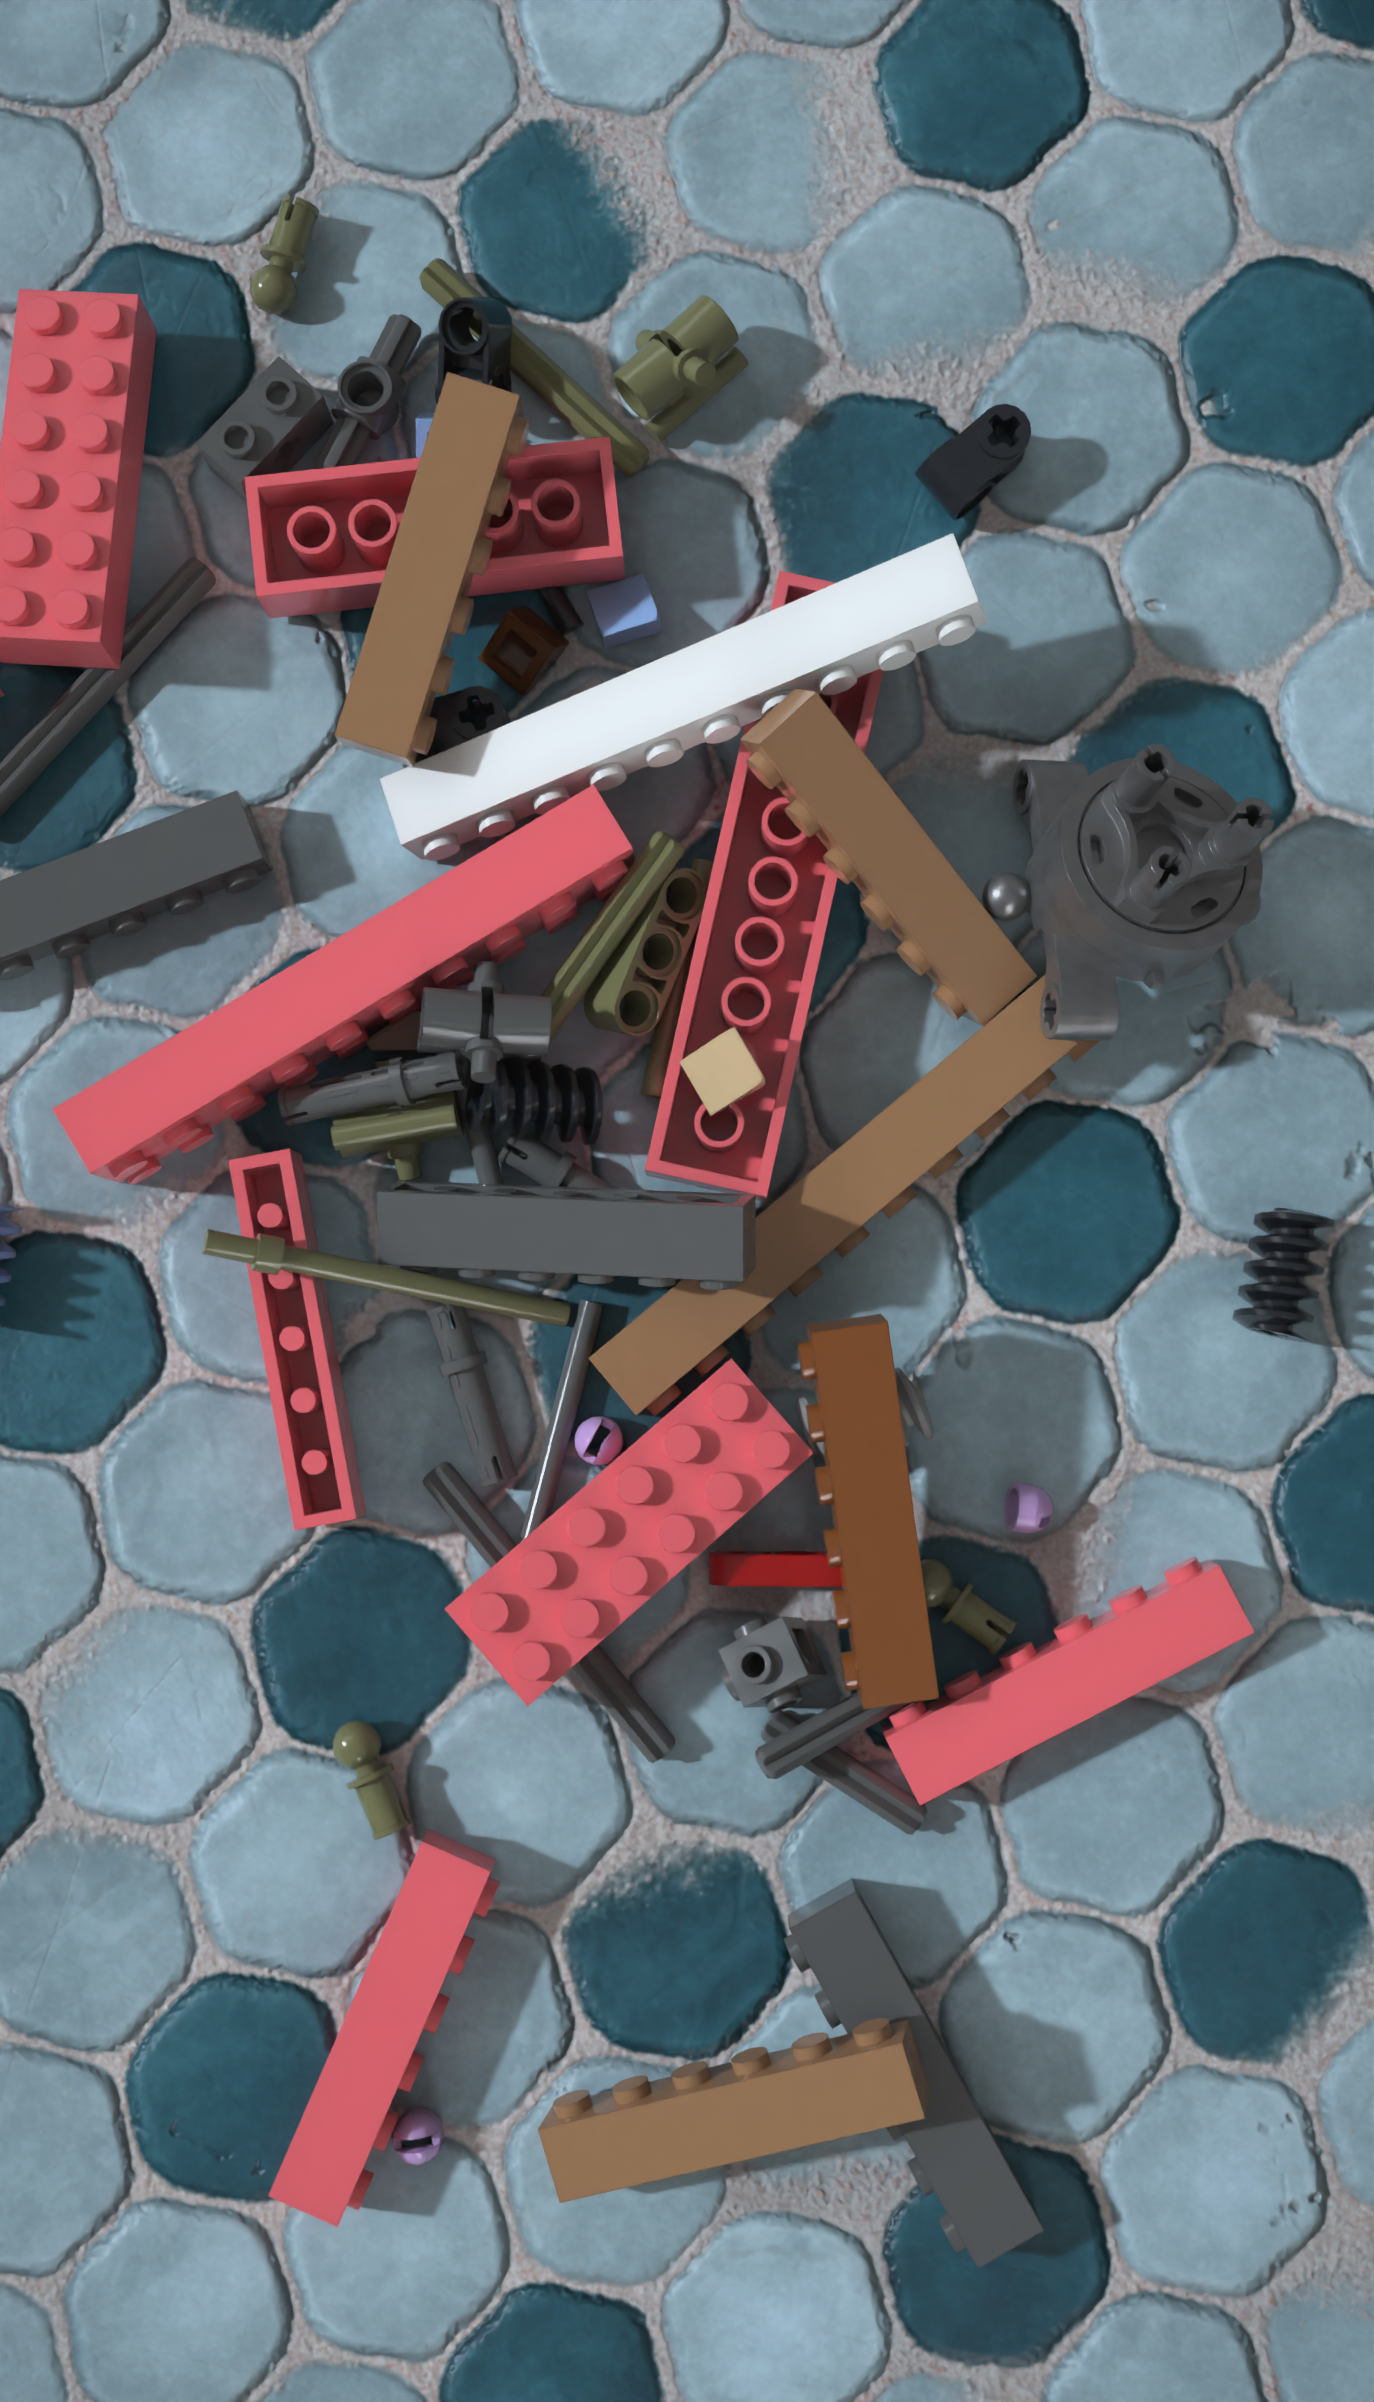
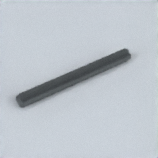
M195 557L189 558L124 628L120 669L87 668L0 762V817L215 585L216 578L213 572L203 562Z
M447 1461L440 1463L424 1477L422 1481L425 1488L490 1567L495 1565L517 1545L451 1463ZM599 1644L572 1667L649 1762L654 1763L660 1760L673 1749L675 1745L674 1736Z

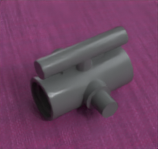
M479 961L474 965V981L468 985L467 990L424 987L420 1028H418L417 1053L442 1054L458 1049L462 1056H466L471 1061V1079L478 1083L493 1082L496 1079L497 1061L501 1059L520 1058L523 1061H541L542 1056H546L551 1030V998L505 993L504 986L499 983V965L493 961Z

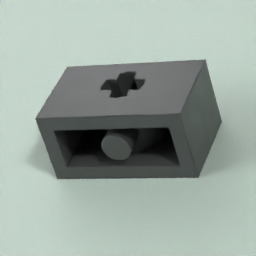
M278 356L201 437L196 445L210 470L247 503L244 477L289 472L334 424L324 396Z

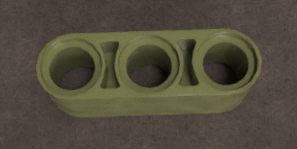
M674 867L586 991L583 1002L584 1013L588 1021L596 1028L638 1037L649 1033L658 1023L702 917L707 895V885L697 871L684 867ZM670 884L671 896L669 902L667 903L666 892L667 887ZM646 940H647V941H648V952H647V956L645 957V959H643V952H642V951H643L644 944H645V942H646ZM625 996V1009L620 1016L619 1006L622 998Z

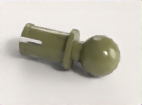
M283 195L269 244H263L260 249L261 256L269 262V265L258 269L250 281V294L253 302L259 309L269 314L285 312L291 308L296 300L297 286L291 273H300L306 270L307 263L303 257L315 220L319 215L318 208L302 198L296 197L295 205H293L294 198L291 195Z
M929 1558L920 1560L927 1607L940 1605L946 1610L940 1620L943 1624L946 1625L951 1621L988 1648V1651L994 1655L1007 1640L1004 1637L1007 1634H1011L1017 1622L1007 1618L973 1593L971 1590L974 1585L970 1582H967L961 1590L953 1586L952 1574L944 1563Z
M353 1720L343 1724L335 1734L332 1743L334 1756L341 1765L354 1769L357 1778L346 1785L348 1790L355 1788L372 1829L374 1840L381 1839L407 1827L412 1822L410 1817H407L389 1773L394 1770L393 1764L390 1763L380 1767L377 1761L382 1746L379 1732L374 1725L363 1720Z

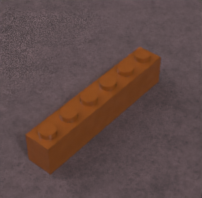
M882 1314L807 1324L808 1341L797 1343L803 1381L814 1379L817 1404L806 1405L811 1443H823L826 1466L815 1468V1478L820 1506L831 1504L834 1528L824 1529L823 1535L829 1568L840 1566L843 1590L832 1591V1601L837 1629L848 1628L851 1651L840 1653L846 1691L857 1689L863 1709L939 1698L888 1321Z

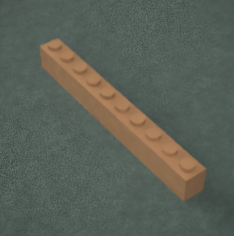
M1045 975L755 1218V1269L743 1282L737 1281V1287L733 1289L710 1290L701 1288L700 1280L682 1279L588 1358L635 1415H638L647 1407L653 1416H656L682 1394V1391L675 1383L692 1368L701 1377L729 1354L722 1343L740 1328L748 1337L751 1336L777 1314L769 1305L786 1289H789L796 1298L823 1275L816 1264L835 1249L842 1258L870 1235L863 1226L880 1210L890 1219L917 1196L910 1187L913 1182L927 1171L937 1179L964 1156L956 1146L975 1131L983 1140L1011 1117L1003 1108L1020 1092L1030 1101L1057 1077L1050 1070V1067L1068 1053L1076 1062L1100 1042L1096 1040H1049L1045 1038L1040 1024V1004L1045 987Z

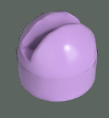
M605 1416L591 1417L582 1422L574 1437V1445L578 1455L585 1462L592 1465H605L612 1462L619 1456L624 1444L623 1433L619 1425L614 1420ZM602 1425L611 1431L603 1441L599 1453L595 1457L586 1452L598 1428Z
M1013 1482L1008 1489L1004 1506L1006 1529L1012 1532L1027 1534L1036 1533L1046 1528L1050 1523V1515L1053 1514L1054 1510L1052 1498L1043 1488L1033 1484Z
M414 2108L405 2112L398 2119L392 2135V2143L397 2156L407 2164L421 2165L432 2160L439 2152L443 2142V2124L434 2112L425 2108ZM432 2135V2144L406 2147L402 2141L416 2140Z

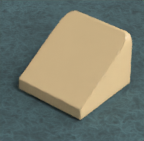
M735 1027L723 1032L679 1062L710 1116L760 1089L766 1083L762 1072Z

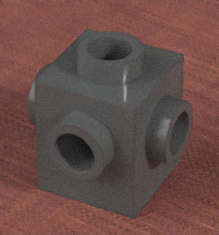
M782 1616L770 1623L767 1617L758 1618L737 1628L733 1632L736 1641L718 1650L725 1664L721 1669L724 1684L731 1696L736 1701H741L744 1708L766 1707L769 1713L783 1710L803 1699L800 1691L801 1688L828 1675L802 1618Z

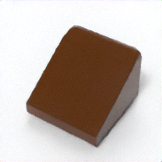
M521 606L507 612L478 659L522 696H525L561 656L569 641L527 606Z
M413 1010L367 1038L368 1042H366L369 1049L378 1056L437 1055L417 1053L418 1028H420L421 1014L419 1010Z

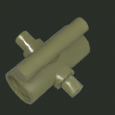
M701 295L663 330L651 331L647 329L641 331L635 340L638 352L611 377L617 391L629 407L642 419L649 421L644 425L645 429L660 444L746 368L748 361L743 353L733 346L739 340V337L728 315L713 299L706 295Z
M398 1056L375 1060V1069L389 1065V1060L398 1058ZM455 1090L417 1098L416 1103L410 1106L400 1107L397 1103L334 1116V1126L331 1127L335 1151L340 1150L342 1157L386 1150L388 1158L395 1160L399 1180H411L422 1176L418 1156L419 1153L424 1151L422 1143L464 1136L463 1119Z

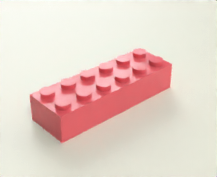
M19 289L0 446L1 663L120 669L157 329L138 294Z
M610 437L528 445L524 447L520 457L511 454L504 475L505 478L511 479L509 498L502 516L492 514L485 536L493 540L490 559L483 576L473 575L467 597L541 589L550 586L560 587L626 579ZM420 458L244 477L256 597L269 619L375 606Z
M731 1358L445 1607V1611L528 1707L813 1454V1451Z

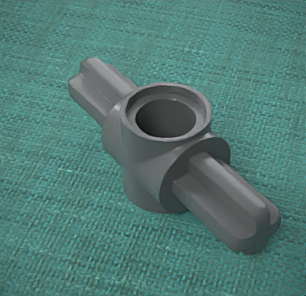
M402 314L391 315L370 356L358 357L356 362L351 363L342 371L338 380L339 396L331 410L332 415L337 421L316 461L317 469L356 465L368 439L378 440L383 433L389 431L395 425L399 416L398 401L406 387V382L401 377V374L422 334L421 327L409 317ZM376 390L383 393L381 399L372 406L364 407L355 404L358 396L365 391Z

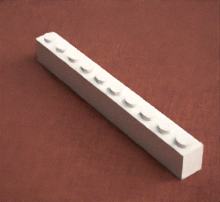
M953 533L415 763L414 767L408 766L380 778L400 844L422 860L434 861L448 858L460 850L461 844L480 836L490 838L505 834L514 828L515 821L534 813L545 814L593 784L598 791L609 790L622 784L627 779V774L646 766L656 768L672 764L683 756V751L704 742L715 744L727 741L740 732V727L765 717L795 688L815 691L823 695H835L844 692L855 685L858 677L877 669L890 671L901 668L913 661L916 653L939 643L942 646L961 643L970 638L975 633L977 627L988 622Z

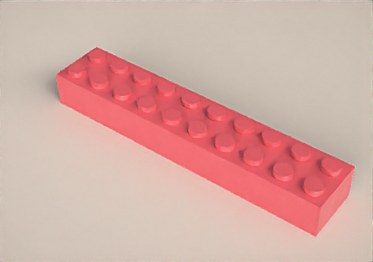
M779 571L770 611L833 585L835 582ZM881 669L858 677L855 685L844 692L835 695L819 694L864 754L883 675V670ZM761 719L746 724L742 737ZM741 742L646 1161L645 1173L646 1176L723 1193L756 1194V1200L765 1202L838 877L825 863L823 856L828 850L815 833L811 837L806 836L786 814L785 808L791 803L777 786L769 789L751 771L746 760L752 754ZM735 1027L762 1072L766 1083L760 1089L710 1116L679 1062L723 1032Z
M593 784L54 1107L52 1110L90 1174L119 1183L127 1180L129 1185L141 1182L161 1169L162 1166L158 1161L159 1159L178 1148L182 1153H187L202 1146L213 1138L214 1133L211 1128L231 1116L235 1122L250 1117L267 1104L263 1098L264 1096L282 1085L292 1087L305 1084L319 1073L316 1068L317 1064L334 1054H337L339 1059L349 1057L367 1046L368 1034L387 1022L390 1024L394 1023L413 1010L421 1012L420 1003L422 1002L424 987L455 989L459 985L470 983L474 980L472 971H474V965L477 962L491 961L493 959L498 965L503 964L527 948L525 939L544 928L549 934L563 929L579 917L580 914L576 909L595 897H598L601 903L606 902L635 862L633 847Z

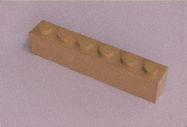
M447 372L334 735L342 745L410 767H414L418 753L427 755L437 725V719L429 717L436 693L446 695L455 669L456 660L448 657L455 633L462 636L465 635L473 612L474 599L467 597L474 574L484 575L490 559L493 540L485 537L492 514L502 516L509 498L511 479L504 477L511 454L521 456L528 437L530 419L523 417L524 411L520 395Z
M795 688L740 738V741L752 754L746 760L751 771L769 789H773L775 786L780 789L791 803L785 808L788 817L806 836L811 837L815 833L828 850L823 856L825 863L841 881L849 884L851 881L855 883L866 897L860 902L864 912L882 930H886L888 927L891 928L902 942L897 948L898 954L918 975L922 976L925 972L938 987L932 993L934 999L949 1016L955 1020L963 1016L984 1026L1037 977L817 692Z
M887 2018L871 2019L854 2027L853 2033L829 2038L828 2034L823 2032L813 2033L794 2041L791 2045L792 2048L768 2053L765 2047H755L736 2054L729 2063L708 2067L707 2062L697 2061L677 2068L671 2073V2077L649 2082L647 2076H634L615 2084L612 2087V2091L590 2096L589 2091L583 2089L558 2097L538 2128V2132L559 2202L563 2203L925 2119L931 2093L909 2020L890 2024Z

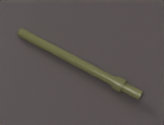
M207 1229L202 1246V1254L249 1263L252 1271L277 1275L279 1270L560 1327L567 1325L570 1316L569 1303L285 1245L284 1238L261 1233L254 1239Z

